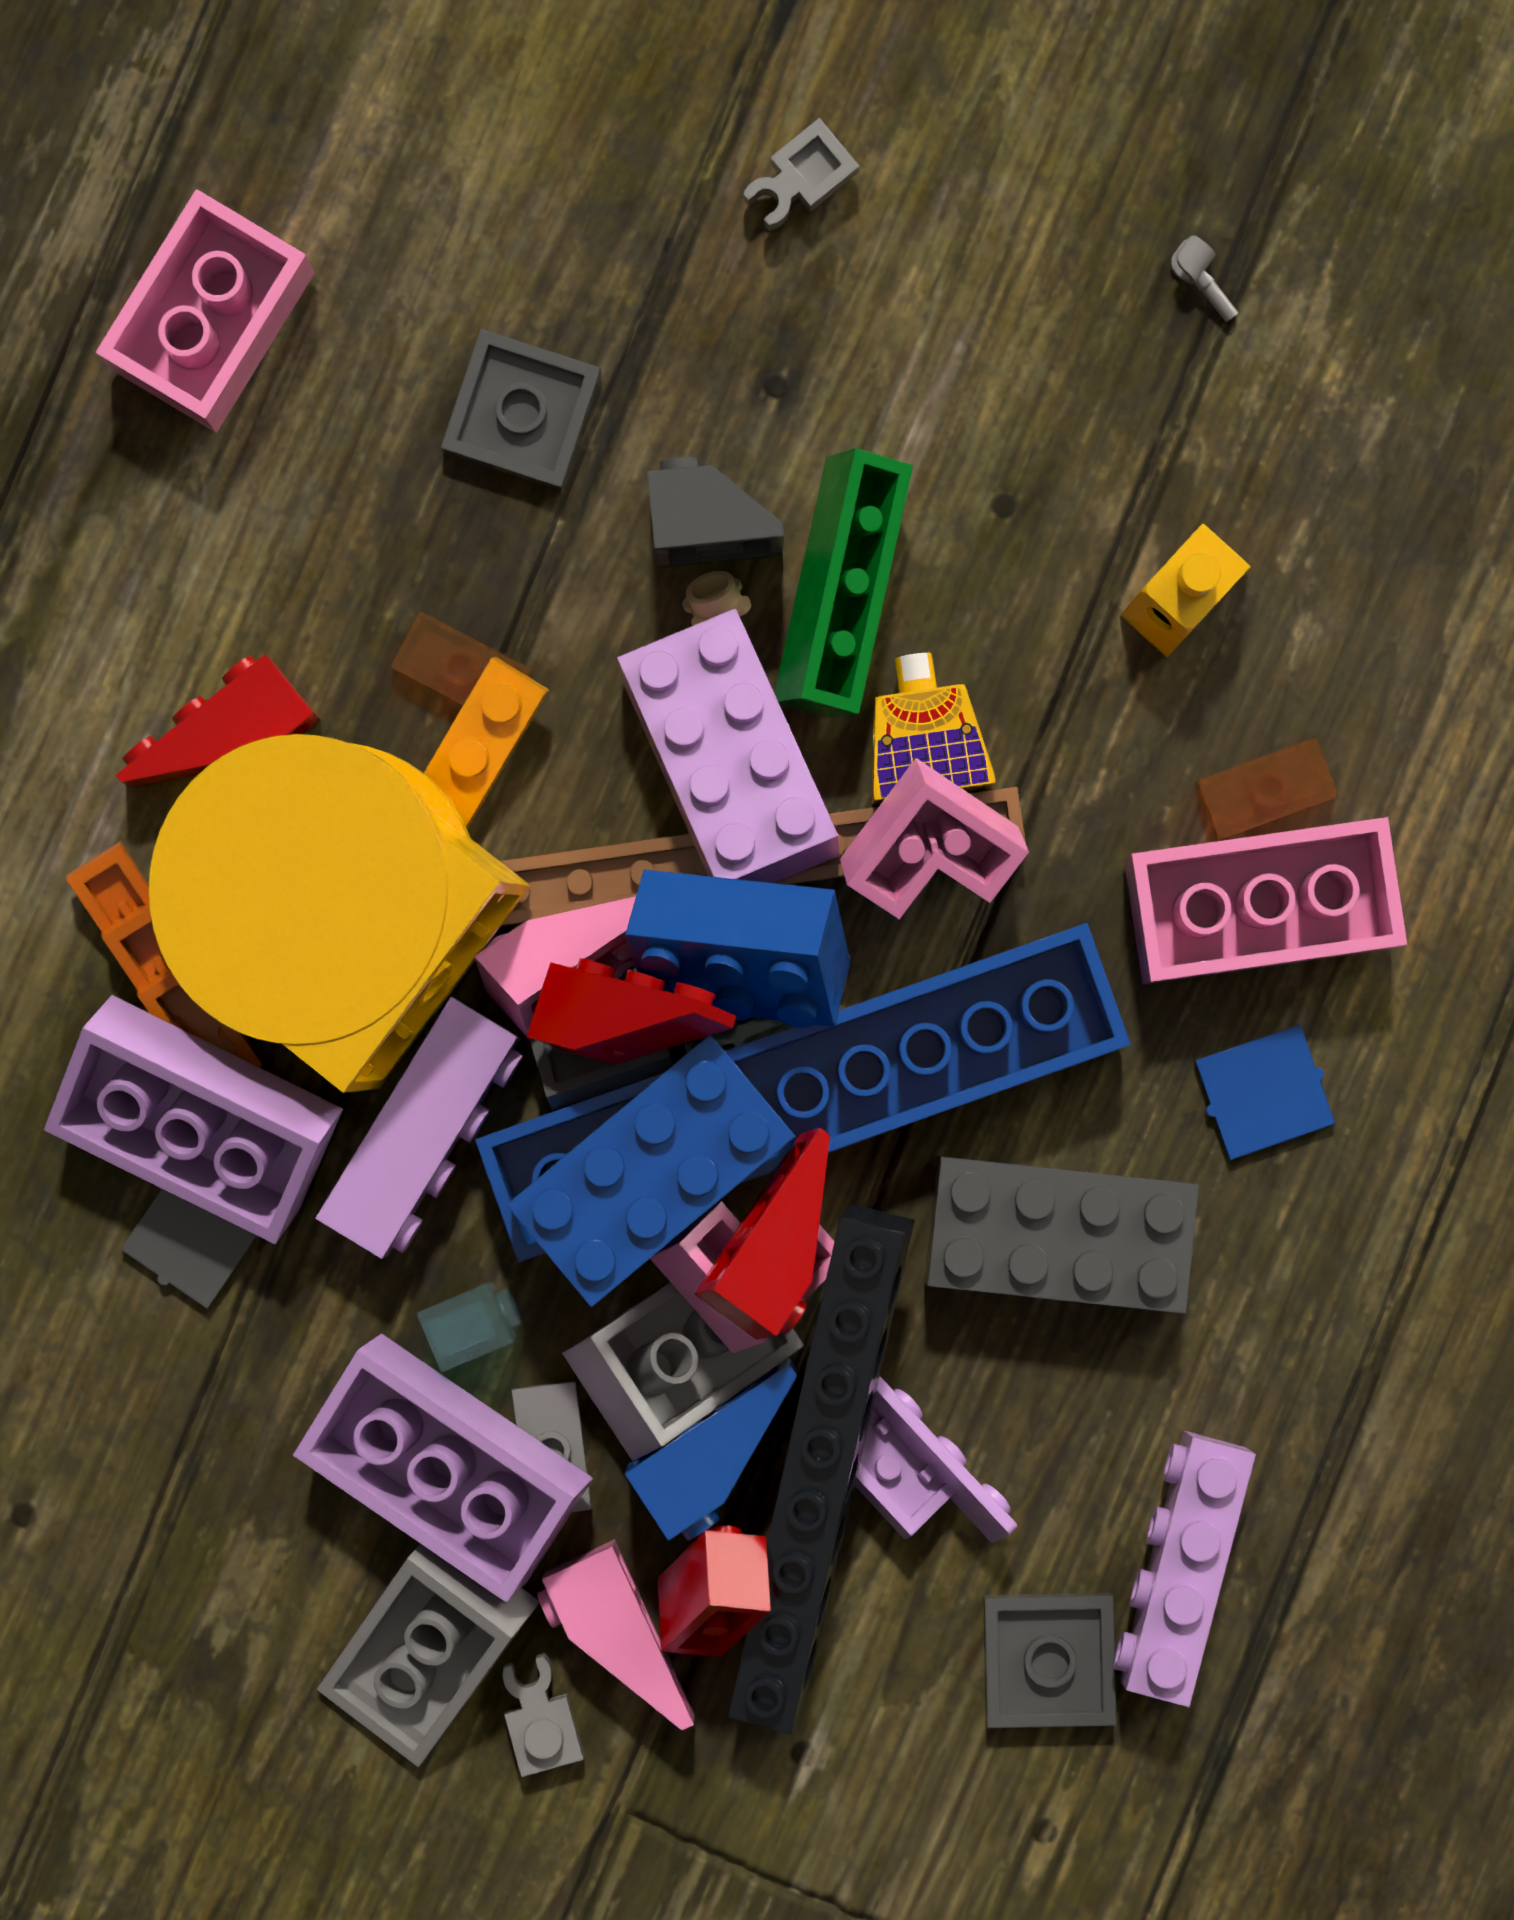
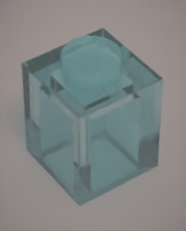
M493 1280L416 1313L441 1373L513 1343L517 1339L513 1327L522 1324L518 1309L508 1288L497 1292Z

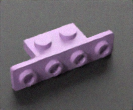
M879 1377L855 1487L904 1540L911 1537L949 1498L991 1542L994 1543L1009 1536L1018 1526L1008 1515L1011 1508L1006 1499L992 1486L985 1483L981 1485L964 1467L967 1461L963 1453L949 1439L943 1436L937 1438L920 1420L923 1416L921 1409L908 1394L900 1389L893 1391Z

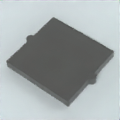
M161 1189L121 1250L159 1275L157 1278L159 1284H172L208 1309L258 1236Z

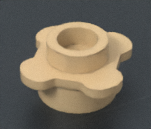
M725 571L709 572L693 580L687 587L686 597L682 602L685 612L692 613L694 616L691 620L692 626L735 608L739 616L746 614L751 608V601L748 596L741 595L742 585L740 580Z

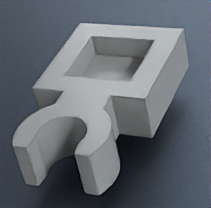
M818 118L770 157V164L777 171L778 175L775 178L762 177L751 182L744 191L743 200L749 206L760 196L768 195L773 197L777 201L778 207L764 219V226L768 231L775 230L788 219L790 206L794 201L799 198L811 212L857 175L860 166L824 122Z
M545 1653L539 1654L536 1657L540 1677L533 1683H523L517 1678L513 1662L506 1663L503 1669V1682L506 1689L511 1695L520 1699L521 1703L520 1707L506 1710L504 1714L521 1777L584 1759V1751L568 1693L552 1698L549 1697L547 1689L552 1680L553 1668L550 1659Z

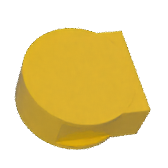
M293 734L260 739L240 746L207 766L189 783L168 812L160 829L152 855L148 891L150 915L159 949L168 968L189 997L206 1013L239 1033L264 1041L282 1043L341 1092L347 1093L380 1089L475 961L474 956L485 948L531 885L470 838L461 816L449 798L429 777L410 763L390 753L368 746L317 735Z

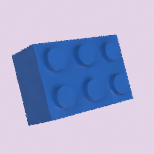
M643 870L625 933L637 972L665 981L663 991L674 993L676 984L679 982L714 993L715 997L712 1006L736 1015V1020H746L752 1017L778 1020L799 1028H806L812 1025L835 1027L850 966V957L835 890Z

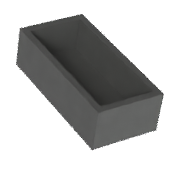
M937 1156L924 1283L932 1287L1186 1314L1199 1184Z

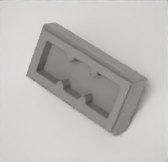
M576 1380L513 1388L512 1396L516 1426L588 1474ZM589 1486L572 1512L592 1509Z

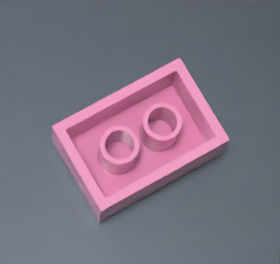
M196 189L95 353L110 370L217 433L309 284L315 271L306 254Z

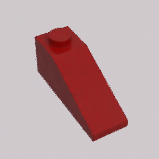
M821 1128L798 1135L694 1293V1295L756 1340L776 1337L779 1332L782 1335L787 1334L799 1321L807 1306V1303L801 1298L813 1279L830 1135Z

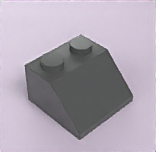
M677 457L660 461V470L647 471L654 549L658 568L783 556V522L713 465L699 466L698 458Z

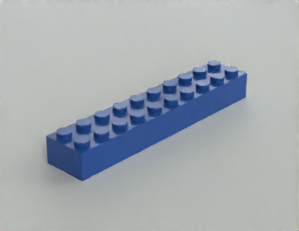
M1088 923L839 1010L835 1027L812 1025L806 1028L791 1027L726 1050L727 1055L795 1135L791 1141L739 1184L774 1172L799 1134L817 1128L823 1129L830 1135L828 1152L1131 1045ZM664 1073L475 1139L518 1262L546 1252L507 1207V1204Z

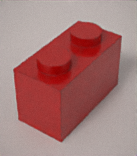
M734 1526L709 1528L658 1577L661 1652L722 1657L771 1611L766 1536L742 1534V1530Z

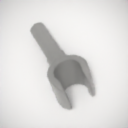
M1190 236L1181 243L1173 254L1171 269L1183 281L1195 284L1199 291L1204 293L1223 320L1228 322L1238 312L1215 283L1214 279L1205 271L1216 254L1202 239L1197 236Z

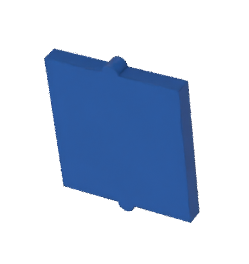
M1301 1024L1194 1061L1209 1105L1205 1108V1113L1210 1117H1214L1229 1160L1335 1124L1320 1081L1324 1077V1071L1321 1068L1315 1067Z

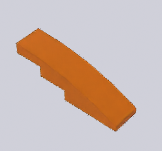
M121 841L66 875L67 882L101 930L102 939L137 989L138 998L150 1014L257 1067L262 1066V1062L245 1034L222 1024L206 1013L189 997L173 976L159 949L153 930L149 907V883Z

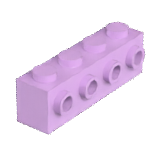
M450 997L316 1219L381 1259L388 1257L393 1248L404 1253L423 1222L422 1219L414 1215L427 1193L437 1198L457 1166L447 1160L460 1138L471 1143L486 1120L490 1110L482 1106L481 1103L492 1085L496 1083L504 1088L519 1066L524 1055L514 1049L521 1038L461 1001Z
M1183 1431L1180 1445L1172 1444L1163 1473V1481L1170 1483L1164 1507H1155L1147 1532L1146 1542L1153 1545L1147 1570H1138L1132 1588L1130 1606L1137 1608L1130 1633L1122 1632L1114 1658L1113 1668L1120 1671L1119 1680L1127 1691L1190 1707L1256 1456L1255 1453L1246 1447L1188 1431Z

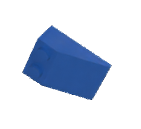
M789 1357L661 1448L634 1461H629L625 1475L668 1541L681 1532L686 1540L689 1541L719 1521L718 1514L720 1510L718 1507L724 1504L797 1377L796 1367Z

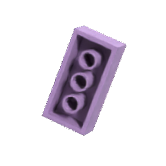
M736 608L617 657L622 682L708 876L776 883L839 856L838 833Z
M111 995L82 1028L44 1131L276 1244L303 1204L343 1108Z
M380 1334L357 1350L293 1454L297 1459L506 1603L528 1582L593 1480L587 1473L383 1334Z

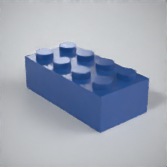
M710 1035L510 1201L507 1207L592 1307L791 1141L795 1135L712 1035Z

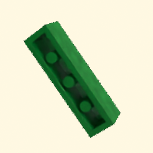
M858 448L826 457L774 691L779 705L826 718L859 714L913 465Z

